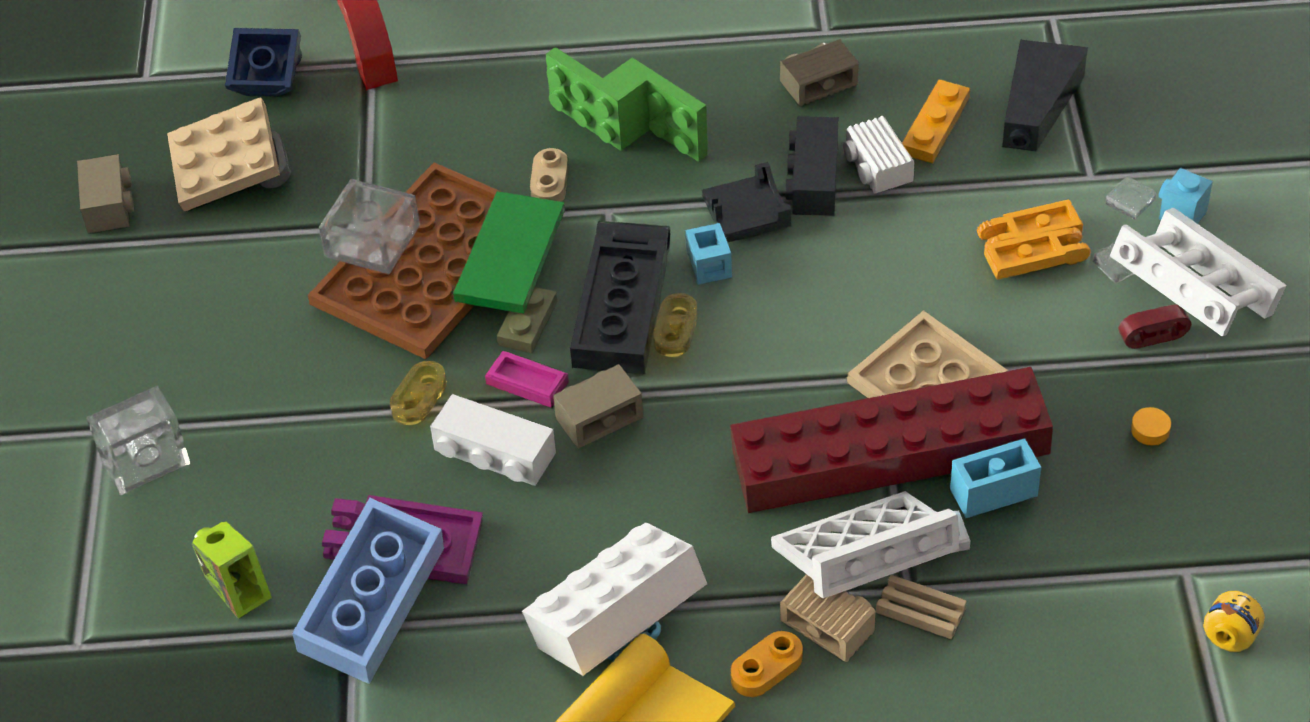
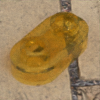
M674 293L662 301L653 332L654 347L661 355L677 357L686 353L690 348L698 318L697 302L692 296L685 293Z
M422 361L415 364L409 370L390 398L391 413L396 422L403 425H414L427 417L447 386L445 370L441 364L434 361Z

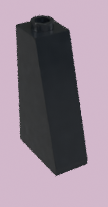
M1020 39L1004 122L1002 147L1029 151L1038 150L1084 78L1088 47Z

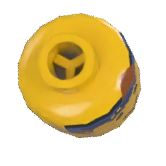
M1227 591L1220 594L1204 617L1203 627L1207 637L1220 649L1229 652H1241L1248 649L1255 641L1264 626L1265 615L1261 605L1249 594L1240 591Z

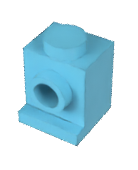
M720 223L685 230L686 251L695 273L697 285L732 278L731 251Z

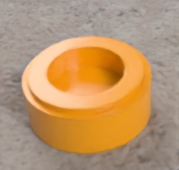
M1147 407L1138 410L1134 414L1131 433L1137 441L1145 445H1159L1168 439L1171 419L1164 411L1158 408Z

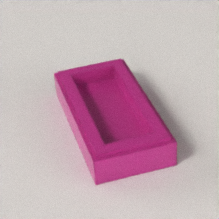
M506 351L501 352L485 375L487 385L550 408L554 405L553 395L561 392L569 382L568 373Z

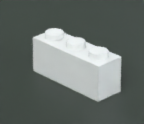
M453 394L430 426L435 451L449 458L455 457L472 463L479 469H489L506 475L509 479L516 482L522 481L536 486L556 454L554 431L552 428Z

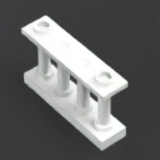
M1175 208L1165 210L1156 234L1147 237L1142 236L1127 224L1123 225L1110 254V257L1221 336L1227 335L1238 309L1243 307H1249L1264 319L1272 316L1287 286ZM1160 247L1165 248L1167 251H1169L1170 253H1172V254L1175 255V256L1172 257V256L1169 255L1167 252H1165L1164 250H1162ZM1189 266L1192 267L1193 269H1195L1197 272H1199V273L1202 274L1203 276H1202V277L1199 276L1198 274H1196L1194 271H1192V270L1189 269L1188 267H1189ZM1219 286L1220 288H1222L1224 291H1226L1227 293H1229V294L1232 295V296L1229 297L1228 295H1226L1225 293H1223L1221 290H1219V289L1216 288V287Z

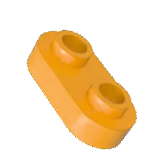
M777 631L771 633L735 659L731 665V684L734 690L746 697H757L799 668L803 659L801 640L791 632ZM778 647H786V648H788V649H786V650H779V649H777V648H778ZM753 668L757 671L754 673H748L745 670Z

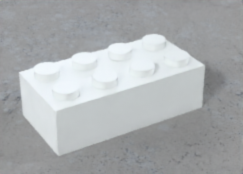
M645 522L643 525L632 529L626 537L612 547L601 551L597 558L583 568L569 574L566 580L551 591L537 597L535 602L522 612L538 649L584 676L707 585L692 545Z

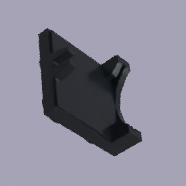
M768 162L755 165L754 177L702 190V197L715 224L720 223L727 243L791 226V207L779 195Z

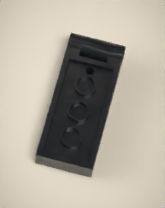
M598 221L570 346L572 368L606 371L619 364L626 373L645 374L667 266V255L671 237L670 226Z

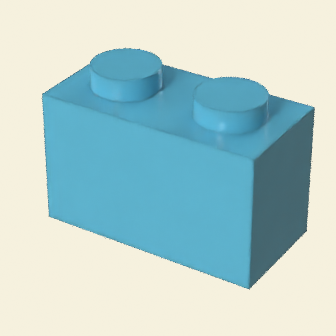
M1024 438L952 460L950 490L965 518H969L1037 497L1041 466Z

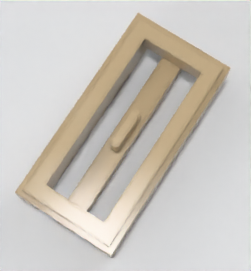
M890 575L888 586L884 588L882 598L876 604V613L952 640L966 610L967 601ZM894 601L913 608V610L907 609L905 607L890 602ZM928 614H931V615H934V616H937V617L946 619V620H948V621H950V622L947 623V622H944V621H942V620H939V619H936V618H933V617H930V616H927V615H928Z

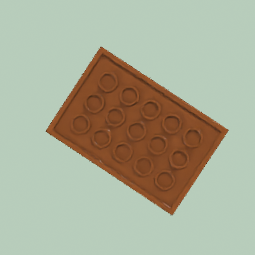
M433 162L308 294L309 304L417 356L427 359L474 307L471 304L455 302L453 293L494 196L499 190Z

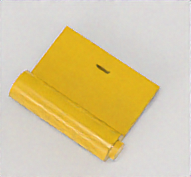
M639 634L556 722H722L735 708V702L672 667L664 648L649 635Z

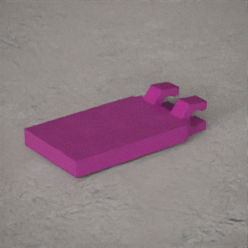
M368 495L366 503L369 498H372L442 529L444 549L428 579L468 584L483 523V512ZM335 498L331 509V514L334 516L332 521L333 527L351 530L366 504L357 500ZM325 529L322 539V547H325L323 558L334 560L350 532Z

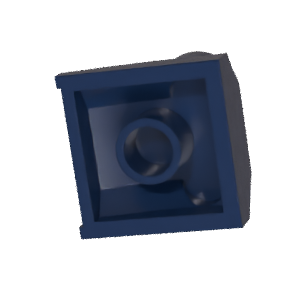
M234 28L225 82L226 89L245 96L277 97L291 91L296 67L302 59L299 29Z

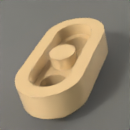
M548 148L535 155L530 181L531 197L560 202L564 200L569 168L567 155L563 151Z

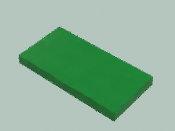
M497 191L454 290V301L524 314L564 215V202Z

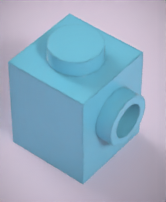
M1180 168L1173 178H1167L1160 188L1158 197L1162 199L1159 219H1162L1165 210L1175 208L1198 224L1207 212L1213 181Z

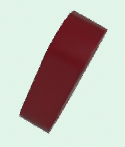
M1178 304L1131 314L1122 320L1118 329L1126 346L1137 349L1179 339L1190 330L1192 324L1185 309Z

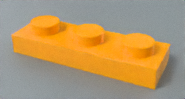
M938 79L902 142L912 158L933 164L970 98V88Z

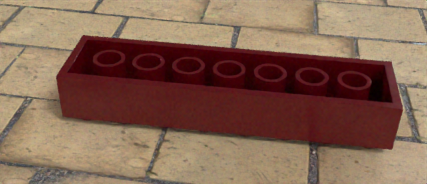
M1032 367L730 425L733 456L748 513L951 474L952 460L1024 438L1035 457L1051 454L1053 425Z

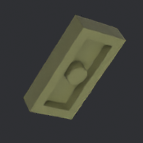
M535 287L524 314L508 312L497 334L498 346L533 353L558 302L557 292Z

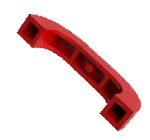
M337 0L351 37L357 70L366 90L397 82L398 76L394 55L378 1Z

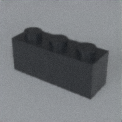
M797 116L796 130H790L789 151H795V154H788L787 175H793V179H786V200H792V215L835 216L839 117Z

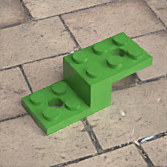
M556 47L546 53V73L549 84L550 104L556 110L562 111L573 118L580 126L586 127L598 135L605 143H610L622 151L651 130L657 137L663 138L674 145L681 153L689 155L698 162L708 155L706 104L633 57L602 78Z

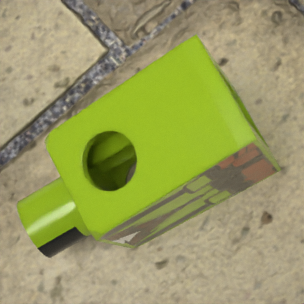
M221 522L212 528L205 527L195 534L192 545L205 578L238 619L272 598L253 545L229 523ZM230 572H237L241 575L240 580L236 584L234 583L237 579Z

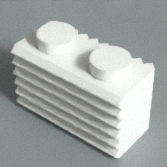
M880 116L878 119L874 118L866 123L862 121L860 125L855 124L853 127L849 126L847 128L846 142L843 143L844 154L849 162H855L856 167L858 166L860 180L863 184L870 185L874 194L913 182L914 160L885 117Z

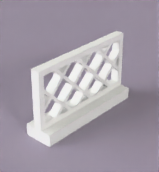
M906 491L771 537L772 548L814 580V592L823 599L960 550L958 514L950 509L936 512ZM903 506L908 509V510H896V509L901 508V507H903ZM863 520H874L876 522H869ZM885 521H889V522H904V523H903V524H900V523H885ZM831 531H832V532H842V534H840V533H828V532H831ZM852 533H861V534H870V535H854V534H852ZM802 543V544H808V545H794V544ZM818 545H831L836 547H821Z

